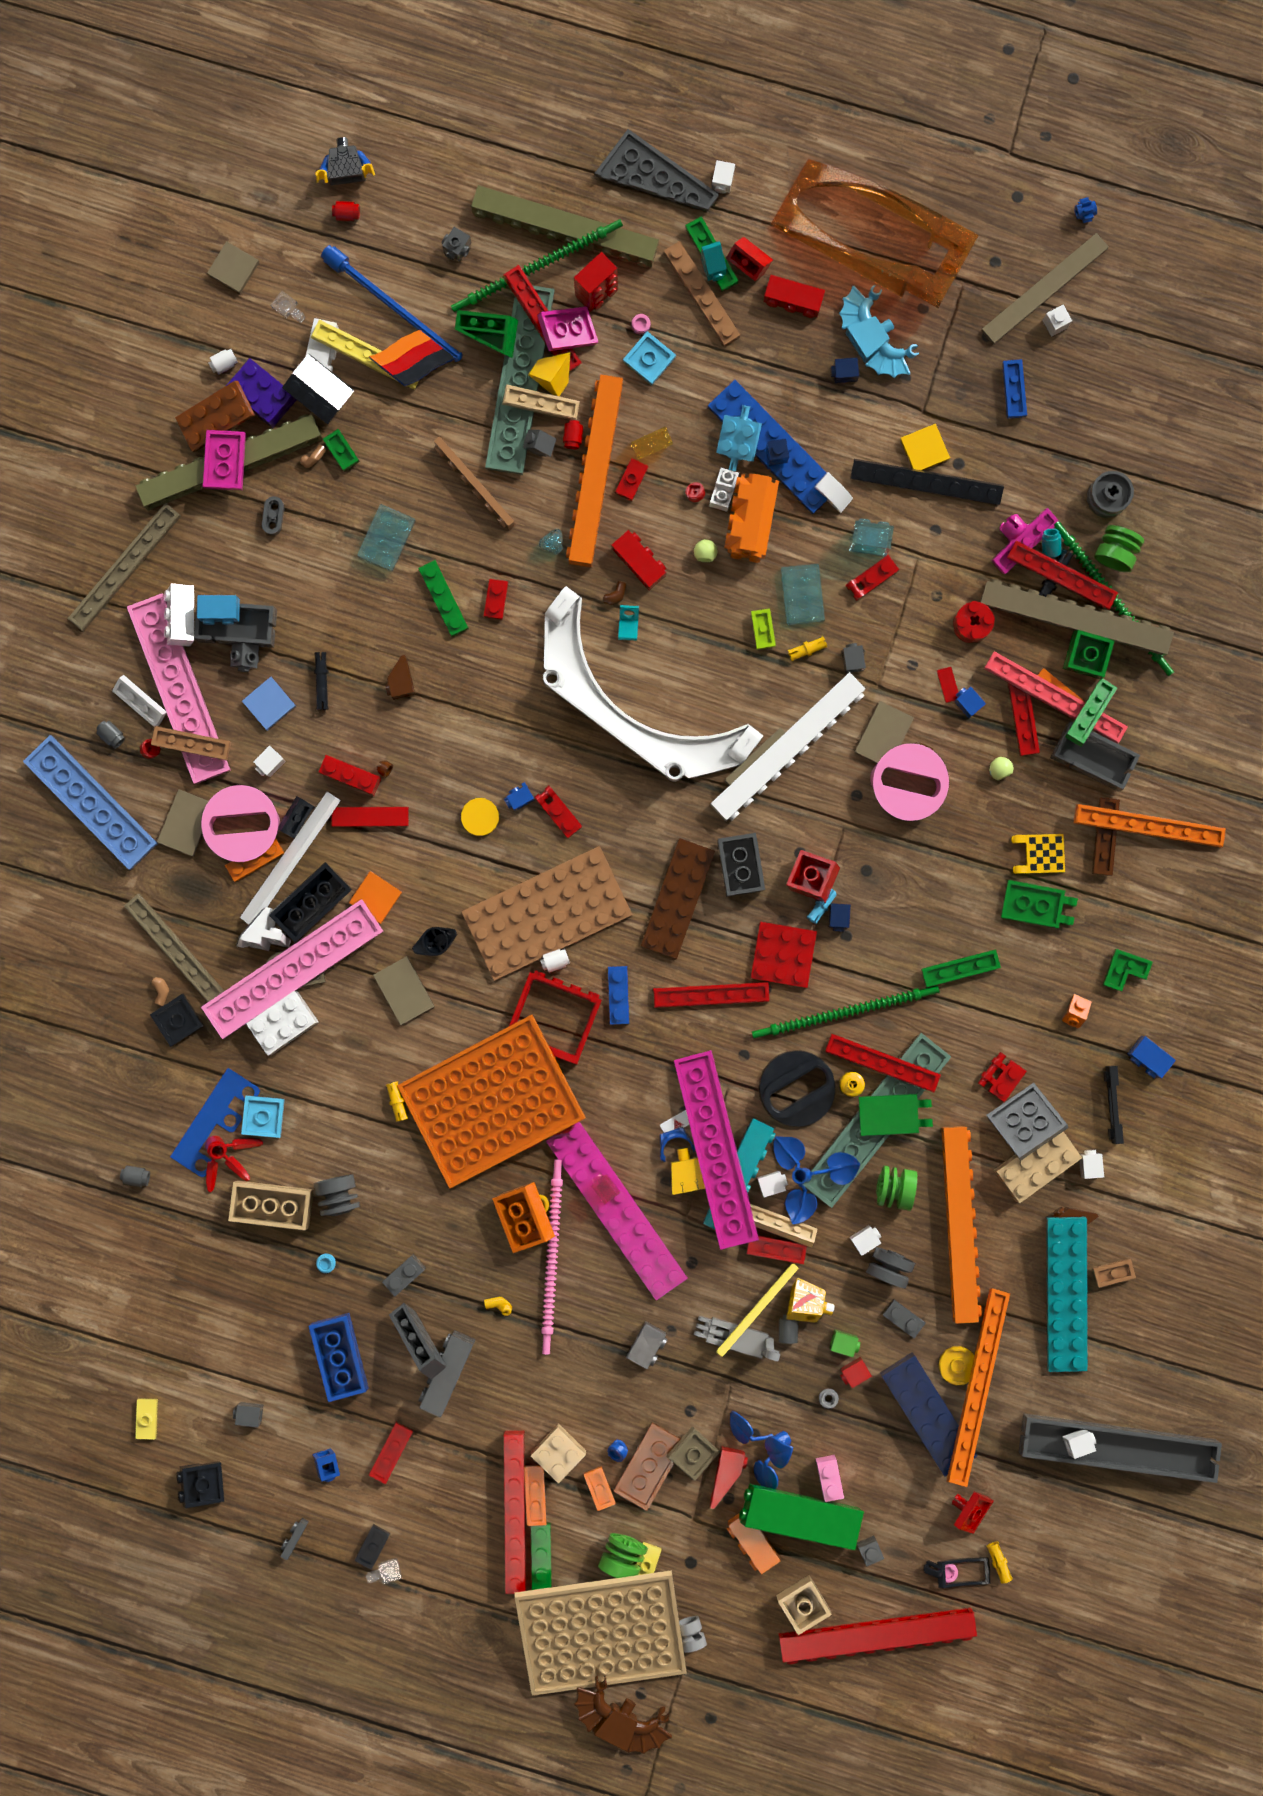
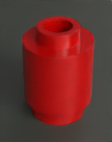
M336 201V205H332V217H336V221L359 220L360 205L355 204V202Z
M569 420L568 423L564 424L563 443L565 448L576 450L582 444L583 425L580 424V421Z

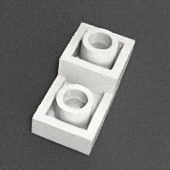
M725 468L720 469L710 500V507L727 512L739 475L738 472Z
M829 472L815 485V488L840 513L853 499L849 492Z

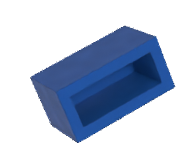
M1141 1036L1127 1053L1131 1057L1130 1061L1138 1067L1142 1065L1147 1069L1145 1073L1153 1079L1155 1077L1163 1078L1176 1061L1146 1036Z

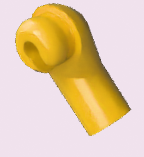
M503 1297L484 1300L486 1309L496 1307L504 1316L511 1314L512 1306Z

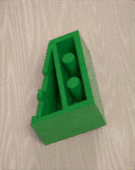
M457 310L455 330L513 358L518 325L517 319L507 315Z

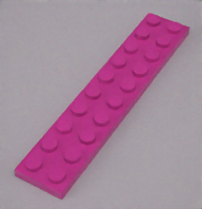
M710 1050L676 1059L674 1063L720 1250L758 1241L759 1238L713 1053Z
M580 1122L575 1124L572 1131L552 1136L546 1140L558 1160H562L561 1164L655 1300H658L688 1279Z

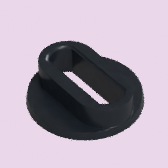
M793 1050L776 1056L763 1070L759 1082V1095L764 1109L774 1120L786 1126L804 1127L816 1123L827 1114L835 1098L836 1086L831 1069L820 1057L807 1051ZM816 1067L823 1071L825 1075V1083L781 1110H777L772 1106L771 1094Z

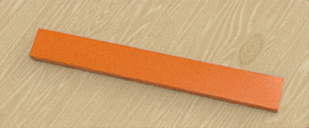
M1076 804L1073 822L1074 824L1219 848L1223 847L1226 828Z

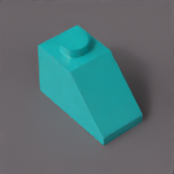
M720 241L703 246L701 250V262L708 281H718L726 275L727 268Z

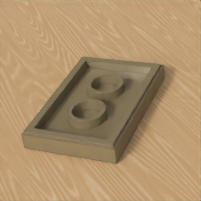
M879 701L854 753L877 764L889 750L902 744L914 717Z
M178 789L157 842L194 857L203 835L201 827L203 811L209 801Z
M407 956L373 975L400 1025L435 1007Z

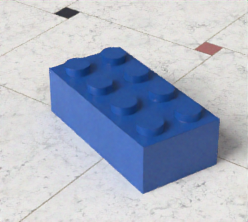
M350 1313L311 1323L309 1330L328 1402L366 1392L369 1386Z

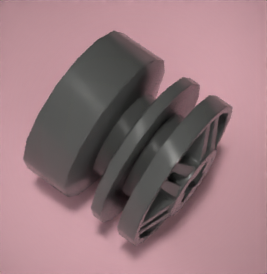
M353 1174L313 1183L316 1196H325L326 1198L318 1203V1206L327 1205L326 1209L319 1211L320 1216L341 1215L360 1207V1202H350L351 1199L357 1198L358 1194L348 1193V1190L356 1187Z

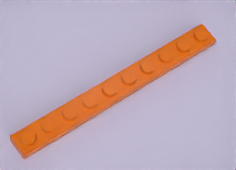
M993 1288L989 1289L946 1482L964 1487L968 1486L1010 1293Z

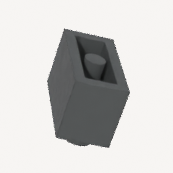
M413 1254L382 1283L396 1296L418 1277L426 1267Z

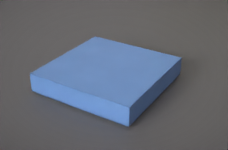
M272 677L242 700L267 731L296 707Z

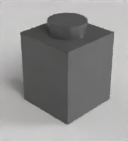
M528 430L523 448L537 456L551 457L556 438L541 430Z
M857 643L847 644L846 648L842 650L845 673L864 671L866 666L863 646H857Z
M240 1402L233 1410V1419H236L235 1425L259 1427L262 1423L264 1405Z
M874 1535L857 1542L866 1567L884 1559Z

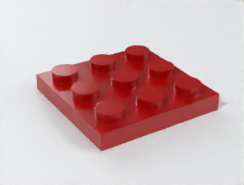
M760 921L750 978L808 988L817 931Z

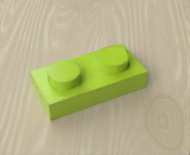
M770 609L751 611L756 650L776 647Z

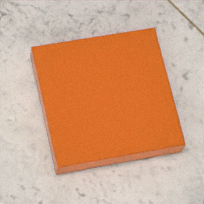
M370 871L349 903L354 905L362 899L376 921L382 924L402 892Z

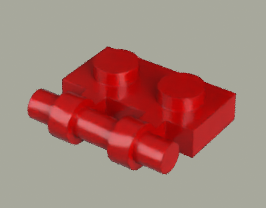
M1000 1052L996 1058L994 1057L991 1060L992 1064L987 1071L981 1074L982 1078L978 1084L985 1087L987 1082L991 1083L992 1085L988 1091L1002 1102H1005L1027 1071L1012 1060H1009L1007 1065L1003 1064L1002 1062L1006 1055ZM999 1068L1002 1070V1072L995 1079L992 1076L995 1073V1071Z

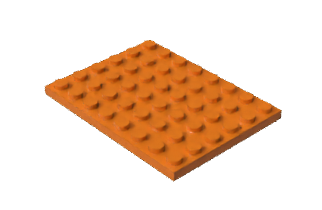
M533 1014L397 1085L449 1189L586 1118Z

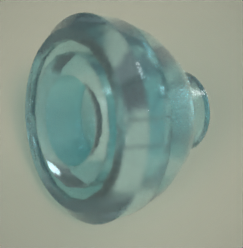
M554 529L543 536L539 541V547L544 551L553 552L555 555L561 552L564 547L562 546L563 535L560 529Z

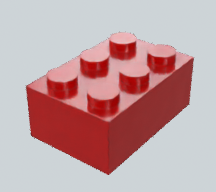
M603 252L599 253L574 276L575 297L590 312L594 309H599L604 303L603 300L608 296L612 297L618 290V268Z

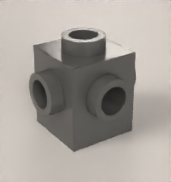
M453 227L450 234H446L442 240L444 255L451 260L456 259L460 262L462 257L465 258L470 251L471 237L458 228Z
M248 643L232 644L230 667L238 668L240 672H249V669H256L259 662V646Z

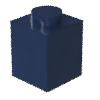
M858 358L835 359L833 366L830 367L831 377H834L835 383L858 381Z
M786 438L768 441L766 452L769 466L788 463L789 452Z
M831 903L828 927H833V931L844 932L845 928H849L851 905Z

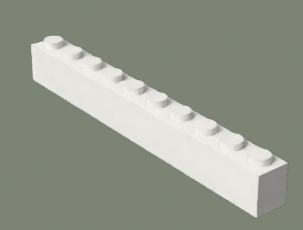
M849 672L724 790L710 806L725 821L728 819L733 821L740 814L738 810L742 806L746 808L754 801L752 797L756 793L760 795L767 788L765 785L770 780L774 782L781 775L779 771L784 766L789 768L795 762L793 758L798 753L800 755L805 753L809 749L807 745L812 740L816 742L823 735L821 733L822 730L826 727L830 729L837 722L835 718L839 714L844 716L851 709L849 705L853 701L857 703L865 696L863 694L865 688Z

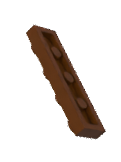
M1099 798V808L1119 811L1120 799ZM1096 827L1092 874L1113 876L1116 830Z

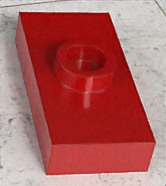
M631 458L615 494L633 501L649 466Z

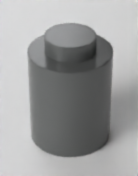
M783 1314V1318H779V1342L786 1344L798 1343V1321L786 1319L787 1314Z

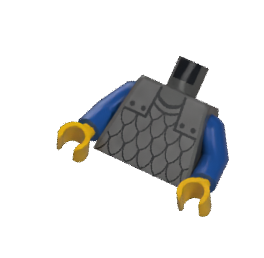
M340 137L336 139L337 148L329 149V154L325 156L320 169L316 171V181L319 183V180L323 179L325 183H328L329 180L331 186L366 181L367 174L372 173L374 176L375 172L362 151H357L354 145L348 146V139L346 137Z

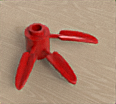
M219 1136L209 1137L205 1142V1149L212 1158L207 1163L206 1171L208 1192L211 1193L214 1190L218 1163L215 1162V1159L224 1158L226 1160L225 1164L235 1174L245 1181L250 1180V1176L245 1168L233 1156L228 1157L226 1155L227 1147H232L235 1150L263 1145V1141L256 1138H240L232 1140L230 1144H225Z

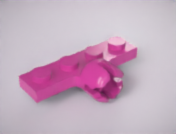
M1045 508L1030 524H1026L1018 514L1011 515L1006 519L1007 522L1001 524L1000 530L1008 538V544L991 561L1002 574H1006L1017 564L1007 559L1015 541L1033 548L1042 540L1045 530L1055 527L1054 524L1059 520L1048 508Z

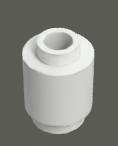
M225 349L211 356V361L208 364L213 373L218 372L220 375L235 367L234 364L238 363L231 349L227 351Z
M558 949L544 954V959L540 960L544 971L548 969L549 973L565 968L566 965L570 964L565 949Z

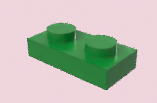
M339 429L323 438V441L344 472L360 462Z

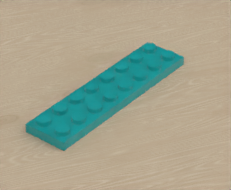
M1046 1218L1048 1372L1088 1371L1087 1218Z

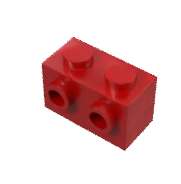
M745 237L734 243L726 257L728 261L754 281L766 273L773 261L772 258Z

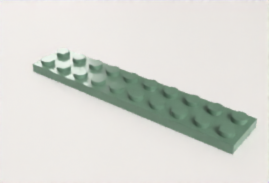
M533 286L548 311H551L555 289ZM515 297L511 316L518 320L513 358L504 356L485 468L523 475L527 450L523 448V444L528 430H531L534 412L502 405L504 390L507 384L538 392L539 384L528 374L537 360L544 357L546 344Z
M920 1033L900 1059L939 1073L951 1056L924 1034ZM886 1075L870 1096L917 1094L918 1100L925 1089ZM858 1111L811 1172L829 1169L827 1164L828 1158L834 1153L843 1152L854 1156L860 1162L856 1178L890 1134L861 1136ZM830 1172L812 1175L811 1180L808 1183H804V1186L832 1208L854 1179L848 1184L839 1185L832 1181Z

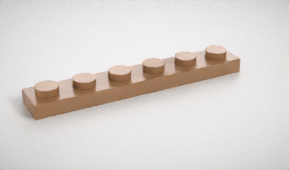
M678 241L664 250V255L723 346L725 347L740 338V333L681 242Z
M439 436L435 439L436 447L434 449L438 455L446 457L448 466L453 471L457 470L461 474L459 478L466 486L469 484L473 488L472 493L478 500L482 498L486 503L484 504L485 508L491 514L494 512L498 516L496 519L503 528L507 527L511 530L515 526L514 520Z

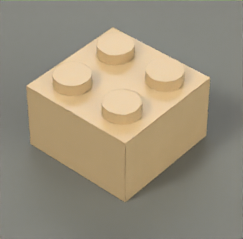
M559 1423L531 1452V1457L558 1483L586 1455V1450Z
M810 1575L776 1595L778 1603L798 1635L832 1615L829 1606Z

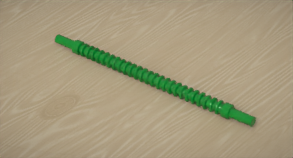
M619 219L605 227L600 226L595 232L592 230V234L587 233L586 237L582 236V239L577 238V241L573 240L572 244L567 243V247L563 245V248H558L557 252L553 250V254L548 253L547 257L544 255L543 259L538 258L537 262L534 260V263H529L527 267L524 265L522 270L528 276H530V273L535 274L536 270L539 272L540 268L545 269L544 266L547 265L549 267V264H554L556 260L559 262V259H564L565 255L569 257V253L574 254L575 250L578 252L579 248L584 249L583 246L586 245L588 247L589 243L593 244V241L598 242L599 238H606L607 234L622 227L623 224ZM500 278V281L495 280L494 284L490 283V286L485 285L484 289L480 288V291L476 290V293L471 292L463 300L451 305L452 310L456 312L470 304L475 305L478 303V300L482 301L483 297L486 299L487 295L492 296L491 293L494 292L496 294L497 290L501 291V288L506 289L508 284L502 278Z
M1057 521L1054 524V528L1059 530V534L1064 539L1063 543L1066 547H1070L1069 551L1072 550V554L1076 555L1075 559L1080 560L1079 564H1083L1082 568H1086L1085 572L1090 573L1089 577L1092 576L1093 580L1112 588V586H1108V581H1104L1105 577H1101L1102 573H1098L1099 569H1095V564H1091L1092 560H1088L1089 556H1085L1086 552H1082V547H1078L1079 543L1075 542V537L1073 535L1070 536L1060 521ZM1117 594L1112 607H1116L1115 611H1119V616L1127 615L1132 617V612L1127 611L1128 607H1124L1125 603H1121L1122 599H1118L1119 595ZM1148 652L1149 655H1152L1151 659L1160 665L1167 676L1174 673L1163 658L1164 655Z
M938 985L921 990L916 988L912 992L908 990L906 994L904 992L901 995L897 993L896 996L892 994L891 997L886 996L885 999L883 997L880 1000L876 998L875 1001L870 1000L869 1003L867 1001L864 1002L865 1004L860 1002L859 1005L854 1004L853 1007L849 1005V1008L844 1006L843 1009L838 1008L837 1011L835 1009L832 1012L828 1010L827 1013L822 1012L821 1015L819 1013L816 1016L812 1014L811 1017L806 1016L805 1019L801 1017L800 1020L796 1018L795 1021L790 1020L789 1023L787 1021L784 1024L780 1022L779 1025L775 1023L771 1024L768 1028L751 1032L753 1039L771 1034L776 1036L779 1035V1032L784 1034V1031L789 1032L791 1029L795 1031V1028L800 1030V1027L805 1029L807 1025L811 1027V1024L816 1026V1023H819L821 1025V1022L827 1023V1020L832 1022V1019H835L837 1021V1018L843 1019V1016L848 1018V1015L853 1017V1014L859 1015L860 1012L864 1014V1011L869 1013V1010L875 1011L876 1008L880 1010V1007L885 1009V1006L891 1007L892 1004L896 1006V1003L901 1005V1002L907 1003L908 1000L910 1002L913 999L918 1001L921 1000V997L940 993Z

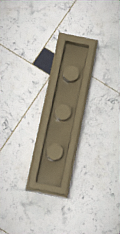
M779 728L725 779V783L730 786L781 738L785 731Z

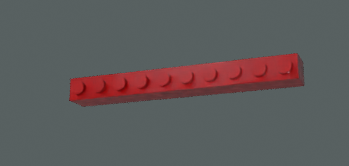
M970 1607L808 1629L800 1635L796 1631L778 1634L782 1661L787 1662V1664L798 1663V1660L806 1659V1661L811 1662L816 1661L820 1657L833 1659L837 1655L842 1654L854 1656L857 1652L871 1654L879 1649L892 1651L895 1647L913 1648L916 1644L930 1646L934 1642L939 1641L942 1643H951L954 1639L967 1641L973 1639L972 1637H976L977 1631L974 1612Z

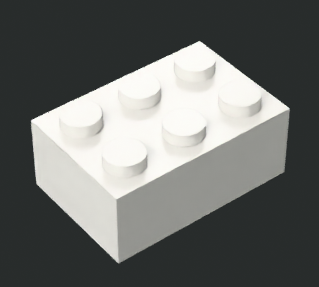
M293 991L246 1024L269 1056L319 1022L299 992Z

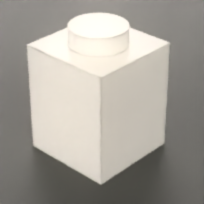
M716 161L712 189L718 193H730L735 164Z
M1061 305L1046 313L1043 322L1052 337L1067 329L1072 319L1065 306Z
M268 746L254 761L257 765L255 769L262 776L266 774L269 777L286 762L271 746Z
M1085 1150L1084 1154H1080L1082 1156V1159L1079 1160L1081 1178L1104 1177L1102 1154L1096 1153V1150Z
M780 1171L757 1177L763 1197L786 1191L787 1179L785 1174L781 1175Z
M869 1225L849 1237L861 1256L881 1244L879 1240L881 1238L880 1233L876 1227L872 1229Z
M1086 1429L1062 1436L1068 1455L1074 1459L1096 1451L1094 1445L1096 1444V1439L1093 1433Z

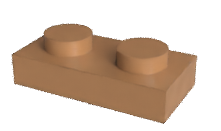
M1130 1258L1092 1268L1098 1288L1136 1278Z

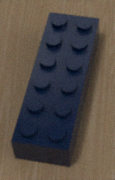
M911 1352L881 1371L880 1374L940 1471L946 1477L959 1425L916 1356Z

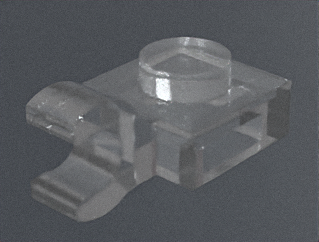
M283 291L279 293L270 305L286 319L291 315L298 322L302 323L306 318L300 310L295 308L298 305L297 301Z
M397 1558L378 1563L379 1569L368 1572L366 1575L368 1583L382 1579L383 1584L402 1579Z

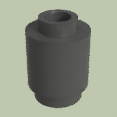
M103 721L96 728L98 730L96 734L109 747L116 749L125 740L123 733L111 721Z
M126 1166L125 1169L121 1170L120 1180L123 1181V1185L142 1188L143 1186H148L150 1171H146L145 1168Z

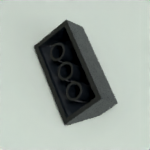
M324 862L268 915L296 942L352 889L332 867Z

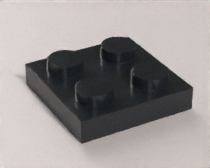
M184 994L179 995L150 1014L170 1047H173L204 1026Z

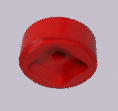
M694 482L687 486L685 493L689 501L699 502L705 496V489L702 484Z
M147 739L140 745V752L147 759H153L160 753V747L151 745L152 739Z

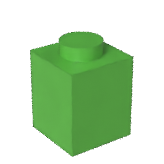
M834 1329L829 1349L833 1352L854 1357V1353H858L860 1348L859 1338L856 1335Z

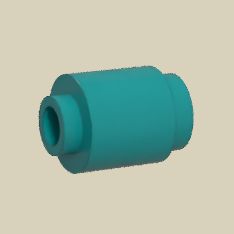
M1047 529L1042 535V554L1054 559L1062 552L1061 534H1059L1057 529Z

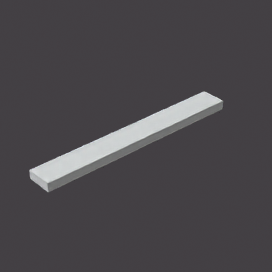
M326 792L240 918L247 924H250L263 908L268 907L339 804L340 800Z

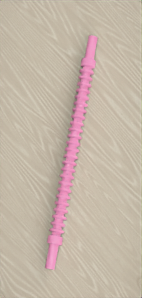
M554 1159L553 1179H551V1186L553 1188L550 1189L553 1193L550 1194L552 1205L549 1206L551 1208L549 1219H551L550 1224L555 1237L548 1240L549 1244H547L549 1247L547 1252L549 1254L546 1255L548 1266L545 1267L548 1271L545 1272L547 1274V1277H545L547 1282L544 1283L547 1287L544 1288L546 1299L543 1300L545 1302V1305H543L545 1316L542 1317L544 1319L542 1322L544 1327L541 1329L543 1334L542 1354H550V1341L553 1334V1327L551 1326L554 1324L552 1322V1319H554L552 1316L554 1311L552 1309L555 1308L553 1297L556 1295L553 1292L556 1291L554 1289V1286H556L554 1281L557 1280L554 1276L557 1275L555 1264L558 1263L555 1259L558 1258L556 1255L558 1252L556 1247L559 1246L557 1244L559 1241L557 1239V1236H559L557 1231L560 1230L558 1228V1225H560L558 1214L561 1213L559 1211V1208H561L559 1205L561 1200L559 1198L562 1197L560 1194L562 1189L560 1187L563 1185V1180L561 1179L562 1160Z

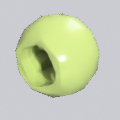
M701 540L694 548V556L701 562H712L718 553L717 546L711 540Z
M1005 757L995 758L989 767L990 775L998 781L1013 774L1014 770L1013 763Z

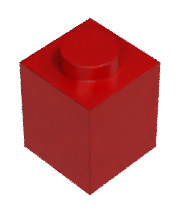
M861 1357L840 1368L843 1372L840 1375L845 1385L850 1384L852 1388L872 1377Z

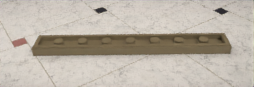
M1097 233L982 328L983 334L994 345L1103 254L1109 246Z
M165 503L67 619L84 632L178 521L181 515Z
M139 893L124 905L128 912L207 1002L224 992L223 988Z

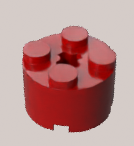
M977 601L969 602L963 605L953 619L954 632L963 642H980L992 631L995 617L987 605ZM972 620H976V624L971 625L970 623Z

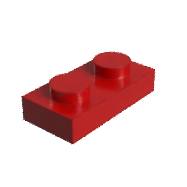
M489 579L484 617L503 620L508 581Z

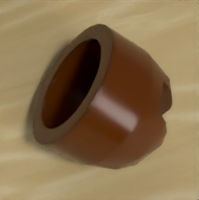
M380 761L381 766H377L378 773L383 777L389 776L393 769V764L388 761Z

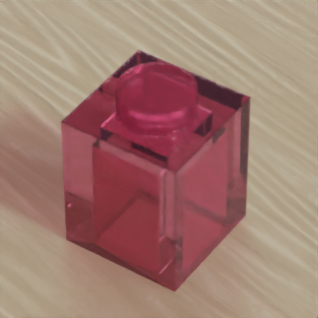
M599 1173L592 1179L594 1183L591 1184V1187L604 1204H607L621 1193L607 1173L604 1175Z

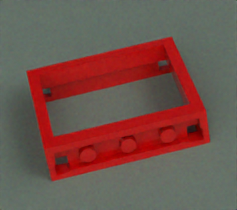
M536 970L534 973L530 972L509 1026L518 1022L534 980L594 1003L575 1055L549 1045L555 1057L577 1065L602 1002L599 999L600 995L591 991L588 994L580 992L582 988L573 984L567 987L563 985V980L555 977L549 980L545 978L546 974Z

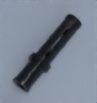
M1063 549L1057 561L1067 566L1074 555L1069 552L1067 557L1064 558L1068 551ZM1048 579L1043 580V586L1039 591V595L1044 597L1047 594L1050 595L1052 591L1056 590V583Z
M315 652L316 710L322 709V703L323 710H329L327 653L322 652L320 660V652Z

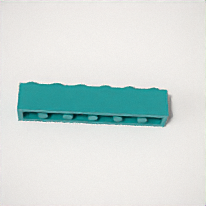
M752 1118L737 1149L747 1194L751 1187L748 1183L751 1177H756L759 1170L756 1166L759 1160L763 1161L766 1156L767 1150H765L767 1143H772L776 1134L773 1132V1127ZM709 1208L703 1224L715 1229Z

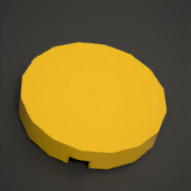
M475 798L464 806L461 812V821L469 833L476 836H484L496 829L499 822V812L490 800Z
M952 1346L946 1349L941 1354L938 1362L942 1377L948 1383L956 1386L967 1384L971 1374L974 1354L962 1346Z

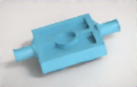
M742 405L741 415L738 417L724 415L716 453L731 458L728 470L737 471L738 460L754 461L762 423L754 422L748 418L750 406Z

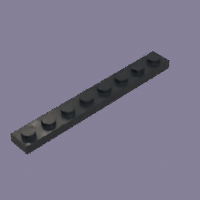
M854 459L850 479L996 505H1000L1004 485L860 459Z

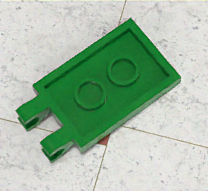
M1008 880L1001 918L1052 928H1059L1060 923L1072 926L1075 917L1061 915L1063 904L1076 907L1078 898L1065 896L1066 890Z
M917 1094L858 1097L861 1136L919 1133V1127H933V1120L931 1118L918 1119V1108L932 1107L931 1099L917 1100Z

